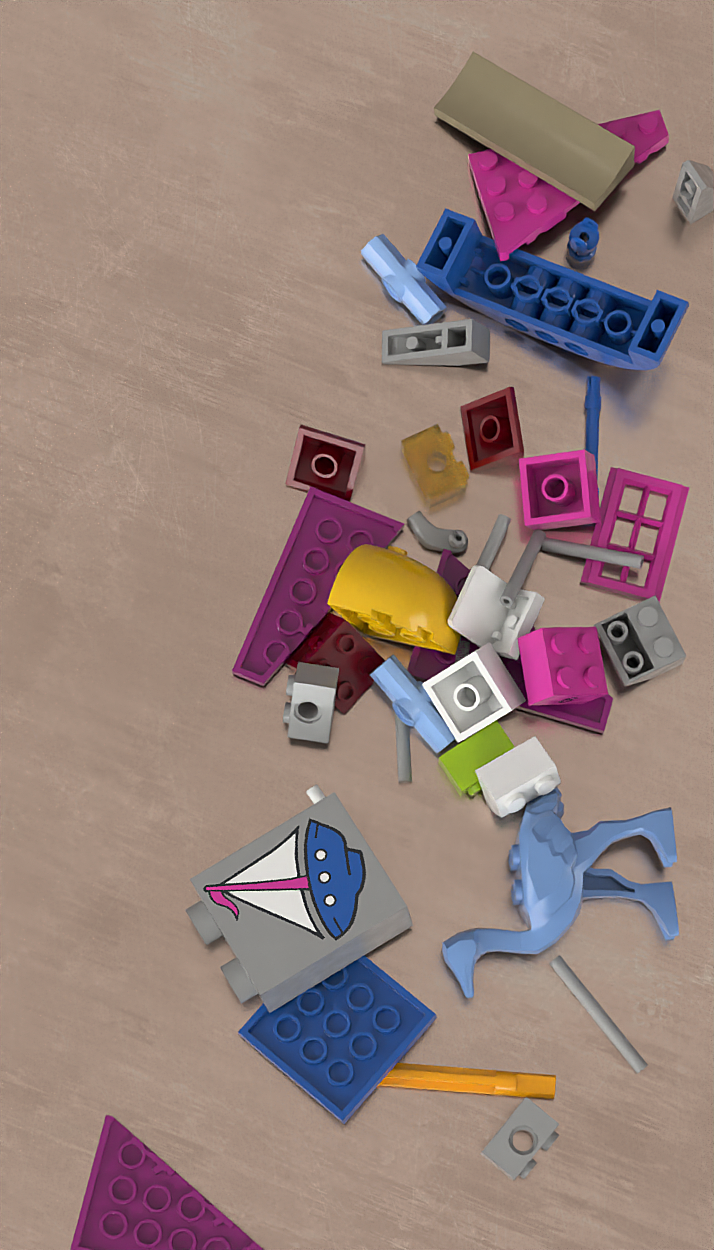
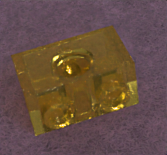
M438 424L401 440V451L429 508L466 492V480L470 479L462 461L457 462L452 453V450H455V446L451 436L447 431L442 433ZM438 458L445 462L446 467L443 470L434 471L428 467L427 463L432 459Z

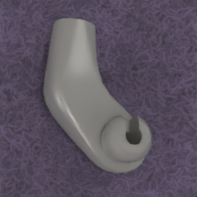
M421 511L416 512L406 520L419 542L428 549L438 551L447 549L452 553H459L468 546V537L464 531L437 528L426 519Z

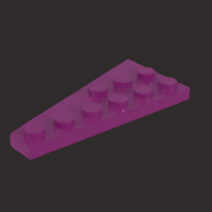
M310 486L234 664L232 674L264 686L332 610L327 602L336 576L350 553L364 544L386 548L404 528L405 524Z

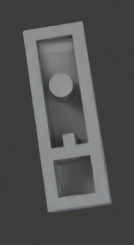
M687 160L682 164L673 199L690 224L714 210V173L707 165Z
M474 319L382 331L383 364L462 366L489 362L490 329Z

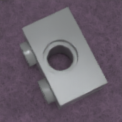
M298 662L296 674L289 675L286 695L292 696V702L285 703L283 723H289L287 737L322 743L329 742L339 668Z
M526 1097L480 1154L511 1180L514 1181L518 1175L525 1179L537 1164L532 1159L540 1148L547 1151L558 1138L559 1134L554 1130L559 1123ZM524 1131L531 1136L532 1146L529 1150L519 1151L514 1147L513 1136L516 1132Z

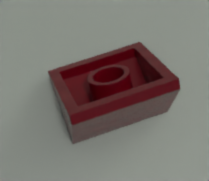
M507 387L460 406L470 471L519 465V459L524 457V446L514 387Z
M300 425L285 484L309 491L311 486L351 502L365 460L366 444Z

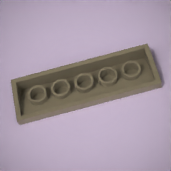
M474 51L454 83L434 107V115L594 211L634 166L635 146Z

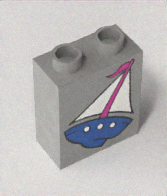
M335 792L191 878L190 881L201 900L185 909L206 946L223 936L236 958L221 966L220 969L241 1004L258 994L269 1013L413 926L406 903Z

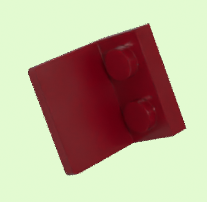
M329 613L286 660L285 664L295 673L298 662L339 668L334 707L339 712L346 713L374 682L370 674L385 660L348 621Z

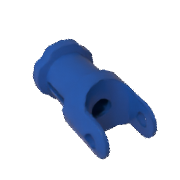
M585 217L583 221L576 224L570 231L567 249L570 258L576 262L590 261L595 256L599 242V226L594 220Z

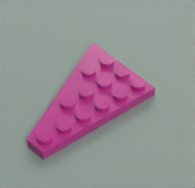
M660 110L598 124L635 146L634 163H642L648 158L650 153L660 150L669 143V134ZM492 149L468 154L470 169L500 262L508 260L509 254L524 243L530 244L540 233L548 231L566 218V213L580 203Z

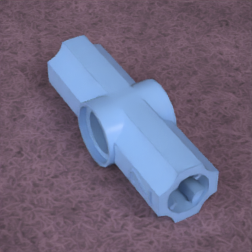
M384 234L374 237L361 250V255L382 278V283L389 294L397 302L400 303L402 301L420 324H434L447 311L445 304L426 284V279L417 270L416 264L410 259L406 260Z
M394 654L370 674L373 680L392 700V708L398 718L406 725L414 726L436 753L440 752L455 739L422 686L423 682L416 681Z

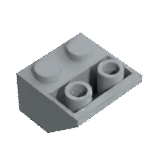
M656 596L594 624V627H597L598 636L624 687L663 674L683 664L686 658V654Z

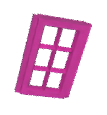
M611 467L600 506L601 522L595 525L590 546L643 555L644 559L650 560L651 563L645 586L626 582L630 567L623 566L620 580L602 576L605 562L586 559L580 583L640 600L656 596L660 603L689 487ZM625 484L643 488L637 514L619 510ZM650 490L668 495L662 521L644 516ZM617 516L635 521L628 547L610 543ZM641 523L659 527L653 554L635 549Z

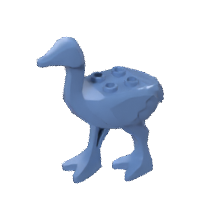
M555 787L550 793L540 795L528 802L521 819L515 844L511 845V850L508 851L510 871H516L517 878L514 880V884H511L512 905H519V914L529 930L518 932L495 928H471L458 932L442 942L444 961L458 979L466 998L474 997V967L482 955L494 951L539 954L555 944L573 925L580 914L583 899L614 897L641 901L652 912L665 941L674 940L675 936H679L672 881L639 884L628 881L612 869L591 868L596 859L610 844L637 835L650 839L663 867H672L673 862H677V852L671 807L651 811L628 820L599 821L589 830L571 833L561 820L564 815L565 805L560 801L562 794L558 787Z

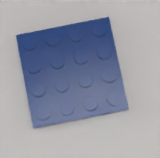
M364 955L269 1013L263 1003L238 1033L245 1041L345 1124L435 1021L437 1016Z

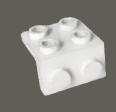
M474 565L448 618V625L480 648L490 642L498 656L517 660L520 655L517 638L530 633L545 598L537 592L520 589L513 605L510 607L501 604L500 598L507 583L485 567Z

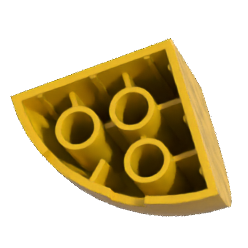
M364 544L353 550L344 561L336 576L327 604L363 635L455 655L461 634L449 627L448 618L457 601V596L447 581L431 568L408 557V552L398 547L389 546L388 549Z

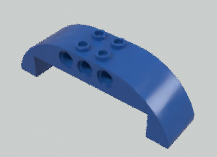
M446 208L416 265L417 270L436 286L481 314L515 330L578 355L624 369L651 370L657 368L661 364L689 307L688 301L659 290L656 291L651 301L519 249L510 253L508 260L500 262L494 240L482 235L475 219Z

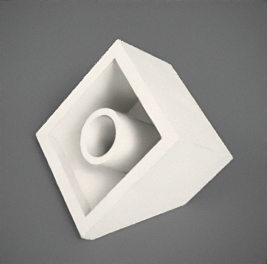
M490 642L422 684L458 743L526 701Z
M536 736L475 770L488 807L501 818L509 813L519 811L526 803L540 795L550 793L557 785L561 784L555 763Z

